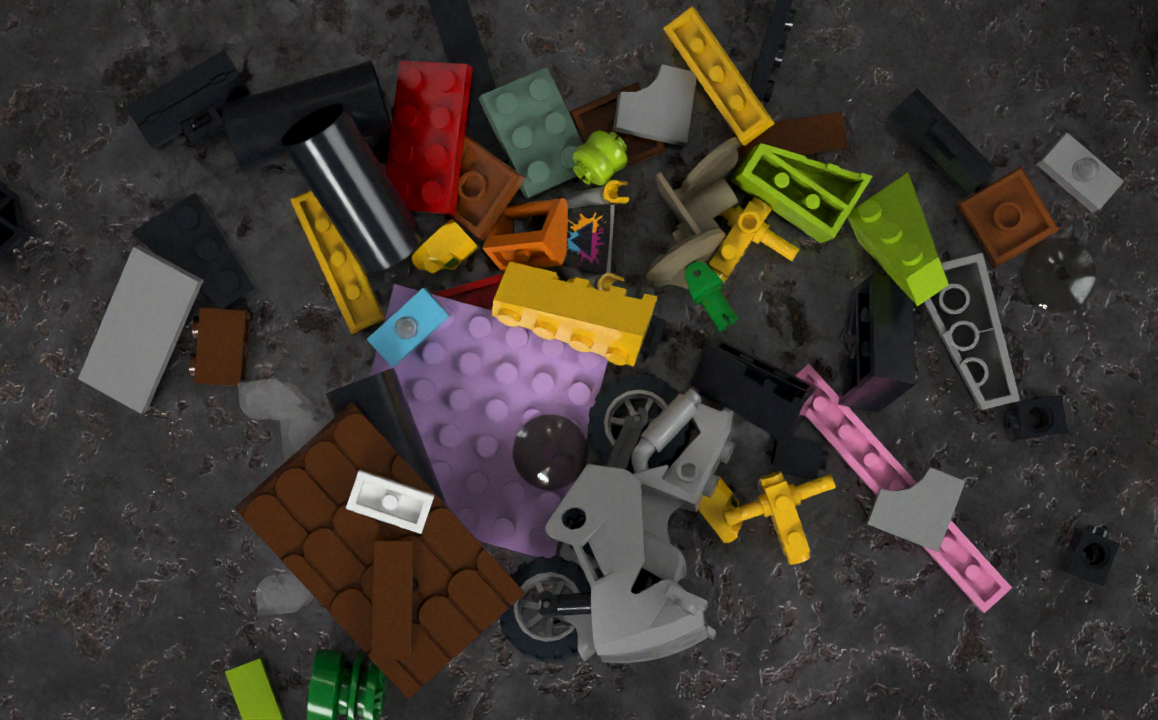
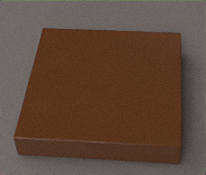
M638 82L569 111L583 144L587 142L590 135L595 131H604L608 134L614 132L617 134L615 140L620 137L627 146L625 153L628 162L621 171L668 150L664 142L612 131L618 94L620 92H637L641 90Z

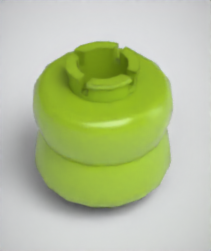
M595 131L590 135L586 143L574 150L573 160L576 165L573 166V170L580 179L585 176L583 179L584 183L590 185L592 182L598 186H604L611 180L614 173L621 171L628 162L625 153L627 146L620 137L615 140L617 137L616 133L610 132L608 134L604 131Z

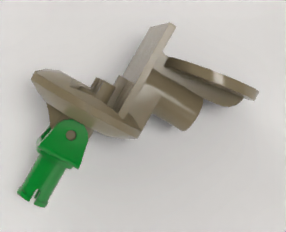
M737 137L728 139L709 153L691 171L683 182L682 187L677 190L671 188L661 172L656 175L659 194L680 224L677 225L679 230L672 233L674 246L665 255L660 254L645 275L649 287H661L670 284L687 289L694 306L697 304L704 307L719 332L728 328L724 317L731 326L740 319L721 293L723 281L707 265V262L717 252L726 235L713 218L738 203L734 192L724 180V177L738 163V152L742 144Z

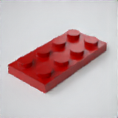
M399 61L386 173L410 212L455 215L473 67L468 64Z

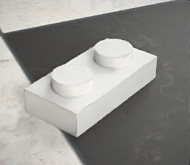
M359 469L346 509L421 534L434 499V494Z

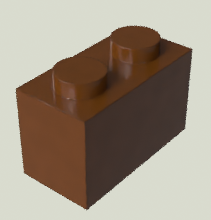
M200 307V315L194 316L192 326L193 338H198L197 351L191 354L189 362V373L191 376H194V383L245 387L251 313L240 310Z

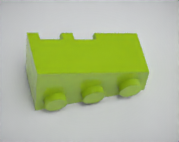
M760 143L747 151L729 181L752 197L762 200L775 213L819 243L835 238L873 176L848 171L831 163H821L808 159L804 155Z
M908 172L852 209L848 215V220L858 242L917 306L949 285Z

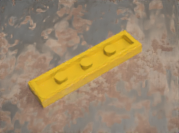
M691 6L663 28L744 146L775 124L694 6Z
M308 190L291 198V203L351 334L354 335L385 321V315L366 273L355 260L312 191Z

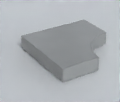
M662 64L658 68L654 81L647 88L637 92H620L617 97L612 131L685 146L688 142L697 80L694 73L689 70Z
M928 467L921 479L909 488L897 491L879 489L866 524L939 552L966 481Z

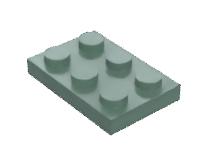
M548 67L482 94L478 98L510 167L526 178L520 186L526 200L578 177L573 170V166L576 165L573 160V153L583 142Z

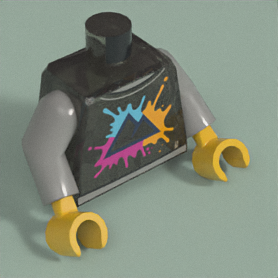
M611 180L606 186L584 190L567 200V254L562 266H555L559 276L566 281L568 279H575V277L590 281V285L594 289L607 292L610 291L615 281L624 282L623 277L611 273L616 204L610 203L626 204L629 202V197H618L617 194L620 186L628 185L626 181ZM532 225L531 231H540L543 226Z

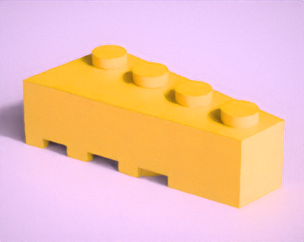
M509 261L493 300L491 316L496 317L507 326L516 327L519 325L533 330L537 336L543 339L552 340L555 338L569 343L577 351L585 353L591 351L605 356L613 364H627L634 367L658 296L644 293L642 300L626 296L627 290L624 288L611 286L608 292L594 289L590 285V281L575 277V279H568L565 282L559 280L556 272Z

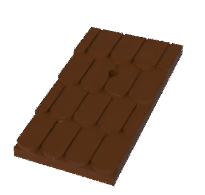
M353 402L235 506L237 512L244 518L246 523L327 609L331 616L366 652L370 659L374 539L414 540L411 660H372L408 699L525 594L515 580ZM359 469L434 494V499L421 534L346 509Z

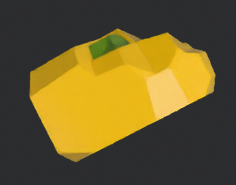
M451 219L418 248L412 255V261L419 271H427L432 274L442 269L455 270L478 249V246Z
M718 476L719 481L714 493L710 498L707 496L703 497L698 512L723 543H731L738 537V532L743 523L739 522L727 526L723 512L739 507V501L721 477Z

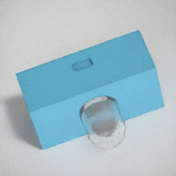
M422 288L366 340L393 368L437 330L451 315L426 288Z

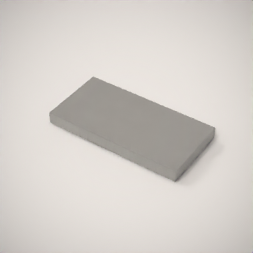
M140 245L134 246L78 379L140 414L147 412L203 283V279Z

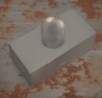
M1069 133L1060 136L1036 164L1092 213L1100 210L1124 182Z

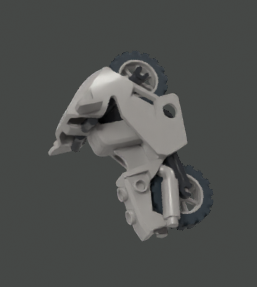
M633 374L623 376L624 380L610 382L607 385L608 389L597 394L595 398L596 403L589 410L588 433L594 450L606 466L587 464L545 525V531L549 537L563 542L560 549L561 557H536L534 561L528 564L527 562L520 564L514 574H509L525 594L498 619L500 620L504 635L517 650L526 657L546 663L548 661L563 662L566 661V658L575 657L579 654L585 662L595 651L601 657V661L605 663H634L659 659L678 653L698 644L706 638L715 639L716 630L707 625L703 612L706 611L709 605L708 601L692 593L693 583L690 579L685 578L687 571L685 558L679 549L670 544L667 523L669 517L677 508L697 513L703 497L707 496L710 498L714 493L719 481V477L714 475L720 461L725 464L729 461L735 447V442L730 441L734 425L733 410L724 407L721 412L701 403V397L693 389L690 388L682 395L675 388H671L665 380L661 378L658 380L652 379V375L641 374V377H634ZM637 401L647 402L644 408H638V412H635L631 402ZM655 404L662 412L657 418L649 419L650 411ZM626 406L630 416H626L625 419L615 418L614 416L617 412ZM612 425L622 427L616 440H614L612 435ZM696 429L699 435L688 446L690 435ZM596 567L601 569L603 577L599 579L594 570ZM559 582L554 594L545 591L541 583ZM565 586H568L574 592L572 594H562ZM536 587L539 592V603L524 600L529 592ZM522 607L539 610V614L525 624ZM544 619H546L547 623L546 637L536 635L531 631L532 628ZM563 623L569 628V630L561 635L553 637V627L560 626Z

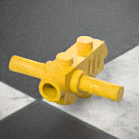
M753 197L751 202L749 201L745 209L740 206L737 208L731 206L719 214L728 221L727 225L732 229L712 257L708 267L720 277L723 284L730 274L733 273L736 265H738L752 241L756 244L762 242L791 262L800 250L769 230L770 225L765 223L772 208L756 197Z
M781 471L769 473L760 478L763 494L757 496L758 500L723 512L727 526L762 514L764 517L771 515L781 548L787 557L788 563L790 565L798 564L810 558V549L796 506L801 505V500L834 489L835 483L831 474L798 486H795L794 483L788 485Z

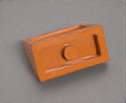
M565 198L507 205L489 231L482 249L501 272L506 270L509 261L536 268L562 266L567 254V200ZM548 215L542 230L513 234L514 219Z

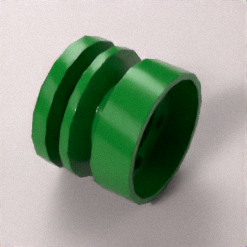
M319 648L315 655L311 673L307 720H339L340 714L346 715V720H359V717H363V720H379L385 703L387 685L385 674L372 660L369 671H365V653H358L352 669H346L344 651Z

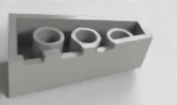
M983 253L943 262L942 266L949 285L922 304L980 410L1020 401Z

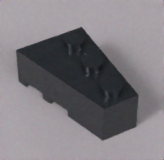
M195 192L131 232L158 256L203 279L200 290L223 309L233 310L262 292L203 197Z
M872 273L854 289L848 335L855 336L852 359H844L843 370L850 371L847 393H840L838 405L879 413L916 385L918 368L915 365L917 334L914 331L916 304L891 277Z
M716 338L708 345L691 383L693 387L699 390L703 397L721 403L784 444L801 426L818 389L817 386L719 338Z

